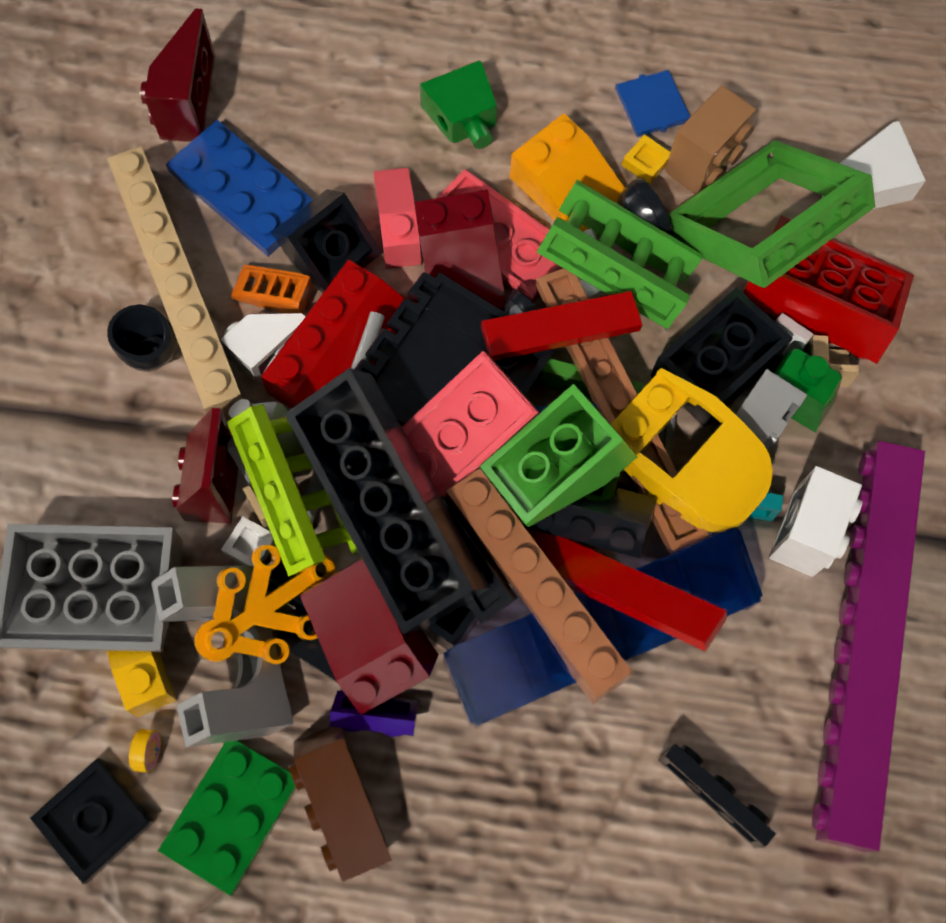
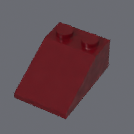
M194 9L149 66L147 81L141 83V101L143 104H147L150 124L155 125L160 140L191 142L204 131L215 52L203 9Z
M488 189L414 202L425 273L436 278L440 272L495 307L503 310L506 298Z
M212 407L187 434L186 447H181L179 450L178 467L179 470H182L180 484H175L172 502L173 507L176 508L184 521L232 523L239 468L228 452L227 444L232 434L221 408Z
M362 557L301 593L300 598L336 682L360 715L430 677L439 656L438 652L423 631L402 634Z

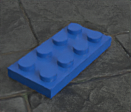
M218 120L213 122L166 163L170 174L267 257L280 247L271 232L313 200Z

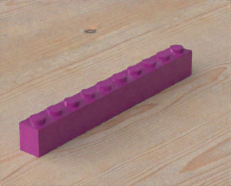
M878 441L868 452H864L859 462L858 473L863 475V480L857 499L863 501L858 515L857 525L855 524L852 527L849 536V547L854 549L852 562L847 564L844 574V584L849 586L847 600L842 602L839 611V623L844 624L842 639H838L834 649V662L838 663L837 679L834 678L832 680L828 694L829 703H833L832 717L826 721L823 731V742L828 745L826 761H822L819 766L817 777L818 785L822 786L820 803L815 805L812 814V827L817 830L816 841L862 852L880 851L925 459L924 450Z

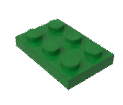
M237 740L225 742L164 839L158 852L229 896H233L296 791L290 772Z

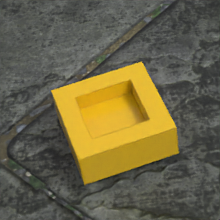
M644 134L623 157L621 166L637 177L644 178L650 185L666 167L670 151Z

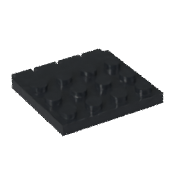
M422 272L407 293L412 301L403 299L386 323L397 334L387 329H382L365 353L366 357L376 364L373 365L367 360L361 359L355 367V370L372 374L401 427L482 351L488 354L481 330V322L509 315L440 272L436 278ZM556 348L494 362L526 396Z

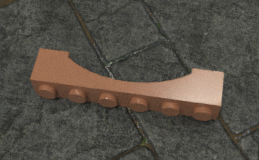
M479 468L446 490L448 499L488 556L497 565L532 612L568 667L569 673L591 703L594 705L626 682L633 671L483 471Z

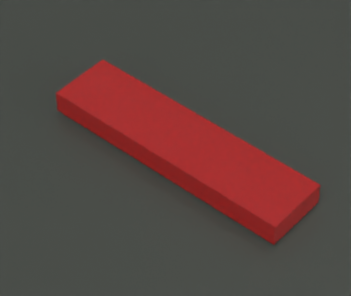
M632 291L483 320L481 322V330L487 351L493 361L638 332L643 326Z

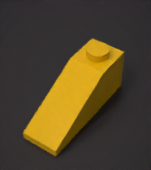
M107 651L111 671L127 712L140 717L177 701L159 652Z

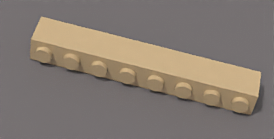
M140 146L108 157L107 161L203 408L206 414L212 407L221 408L226 420H230L232 418L229 416V409L235 402L243 399L143 148Z

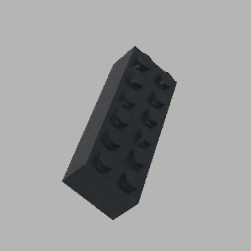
M349 368L285 414L402 634L425 630L491 588L372 374Z

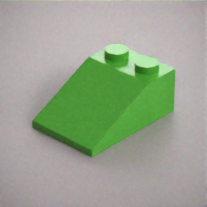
M573 384L481 464L480 468L525 525L530 527L606 485L637 458V455Z

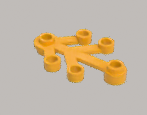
M273 545L258 546L252 553L254 567L244 611L232 619L231 613L235 593L243 589L246 578L244 573L238 568L232 567L221 570L217 576L219 590L213 617L201 624L195 634L197 652L204 659L214 662L226 660L234 652L262 657L264 661L271 664L283 663L289 656V646L284 640L270 638L263 642L239 635L256 625L296 633L299 638L305 640L317 639L315 630L309 635L305 634L303 630L304 623L310 620L308 615L297 617L274 611L310 586H314L336 573V566L332 558L324 554L326 560L322 563L326 567V573L323 577L320 578L316 574L315 569L317 565L300 572L266 595L271 569H274L279 564L280 554ZM265 549L272 556V560L268 565H264L260 560V554ZM230 572L234 573L237 577V584L231 589L225 584V577ZM216 632H221L224 636V643L219 648L213 647L211 643L212 636ZM277 643L280 646L281 652L277 658L272 659L269 655V649L273 644Z

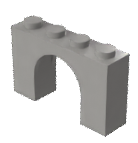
M254 566L173 567L151 582L159 622L189 620L206 622L212 619L219 590L217 576L221 570L232 567L240 569L246 578L245 586L241 591L235 593L231 619L244 611ZM232 572L228 573L225 577V584L228 588L231 589L237 584V577ZM256 625L239 635L263 642L273 638L271 628ZM275 644L269 649V655L272 659L278 657ZM236 652L238 675L232 689L200 692L177 704L185 748L269 736L293 725L291 706L284 685L281 664H271L264 661L262 657Z

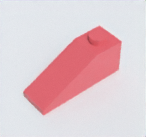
M409 168L373 171L385 269L421 265V245Z

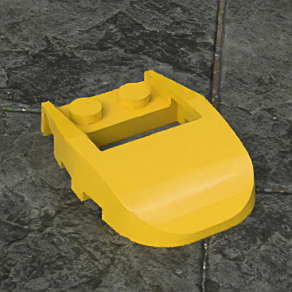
M663 368L657 371L655 377L610 424L637 455V458L624 469L631 478L634 476L649 491L648 496L657 498L656 503L659 505L665 503L681 513L680 518L699 529L720 533L737 528L746 521L769 491L772 481V463L766 447L759 438L715 395ZM687 402L694 406L698 404L722 424L680 472L672 478L641 453Z

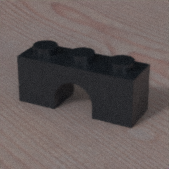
M617 488L614 496L609 500L592 501L582 497L530 527L525 525L522 520L521 523L525 528L641 559L650 532L657 498Z

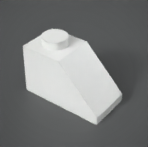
M302 313L247 314L240 322L232 323L225 330L220 342L226 356L251 379L259 383L262 380L261 375L305 316Z

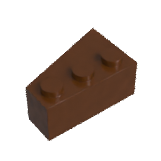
M330 726L295 741L293 753L295 763L288 767L296 789L299 791L305 788L311 804L305 806V811L313 831L321 829L327 844L321 846V851L330 872L337 869L342 882L392 861L370 798L359 775L355 759H353L345 740L343 728Z

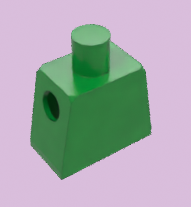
M481 60L420 83L421 107L450 142L457 143L469 138L476 149L485 148L492 142L493 136L489 130L496 125L497 105Z
M794 348L774 363L769 371L807 394L791 418L816 433L836 400L843 377L839 372L830 368L823 357L810 356L800 349Z

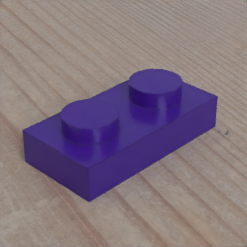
M337 691L330 711L329 726L340 727L350 732L361 730L382 732L392 737L402 735L414 736L419 700L393 697L360 715L344 691Z

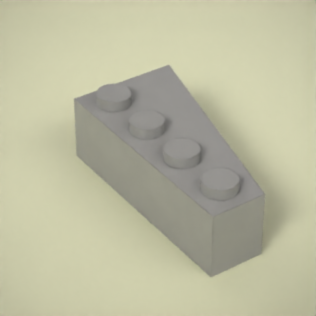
M766 369L749 395L741 393L731 411L749 427L764 444L767 451H769L807 394ZM708 532L709 536L706 539V541H708V539L714 532Z

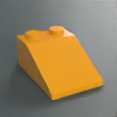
M565 113L511 154L509 178L554 221L557 217L567 221L568 216L558 210L576 180L617 203L619 195L624 189V186L589 135ZM581 225L579 230L584 232L589 228Z

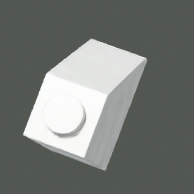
M899 121L891 123L839 163L872 175L876 206L873 209L913 200L926 181Z

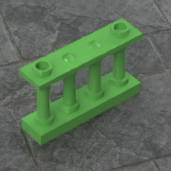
M576 180L558 210L568 216L567 221L559 217L556 218L540 244L537 253L608 295L632 291L638 312L668 330L687 305L690 297L689 294L676 287L677 283L684 284L704 255ZM581 225L589 229L591 228L595 233L601 236L599 241L579 230ZM615 244L633 255L632 259L630 260L613 250V245ZM647 263L665 274L664 278L662 279L645 269V264Z

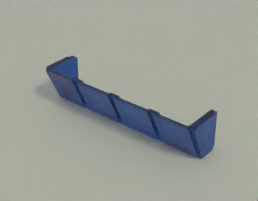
M736 527L636 569L727 610V617L744 609L749 610L761 602L760 598L763 596L743 536L739 528ZM582 593L576 594V597L624 661L677 639ZM532 613L453 646L443 653L445 669L467 721L475 729L482 727L484 723L577 683L569 673L568 667Z

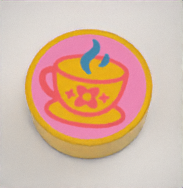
M142 728L135 733L129 749V764L133 771L151 773L155 769L161 751V736L158 730Z

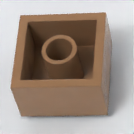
M721 85L678 129L665 173L695 195L721 178L724 174L723 169L728 163L734 165L743 155L746 147L742 144L748 139L754 129L751 122L756 108Z

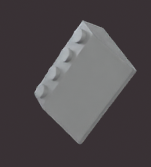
M8 524L0 573V648L162 652L169 622H159L151 582L173 567L181 566L183 539L173 527Z

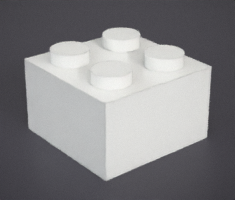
M815 466L793 491L768 559L811 577H814L823 568L829 569L835 558L841 559L848 547L850 537L845 535L848 523H854L861 510L863 501L857 498L862 485Z

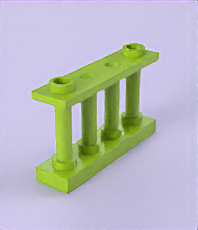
M264 404L250 406L227 422L288 577L325 561L323 549L347 542L351 553H357L358 550L326 490L300 496L291 473L313 468L306 453L285 458L277 435L294 432L287 418L282 417L270 420ZM332 504L341 527L316 534L307 511Z

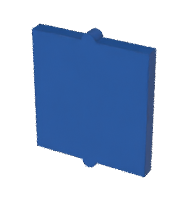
M669 70L648 76L641 74L637 79L616 84V92L637 137L657 131L664 133L667 131V128L684 124L690 118Z

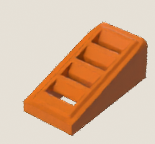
M244 264L232 291L231 298L281 314H303L314 287L312 278L308 275ZM249 278H255L256 280L251 292L244 291ZM263 281L269 282L264 294L259 293ZM276 285L281 286L278 296L272 295ZM289 289L294 290L291 298L286 297Z

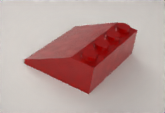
M781 215L773 233L790 222L791 219ZM832 238L767 287L762 288L748 281L743 293L764 312L776 318L783 313L814 335L828 336V343H833L850 351L857 358L867 359L877 364L899 330L914 275Z
M347 260L261 375L267 394L293 409L344 371L351 368L370 312H377L385 316L381 330L387 329L397 334L386 323L405 298L380 277Z

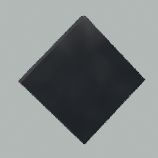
M97 758L30 817L31 821L82 884H88L154 823L153 819L101 758Z

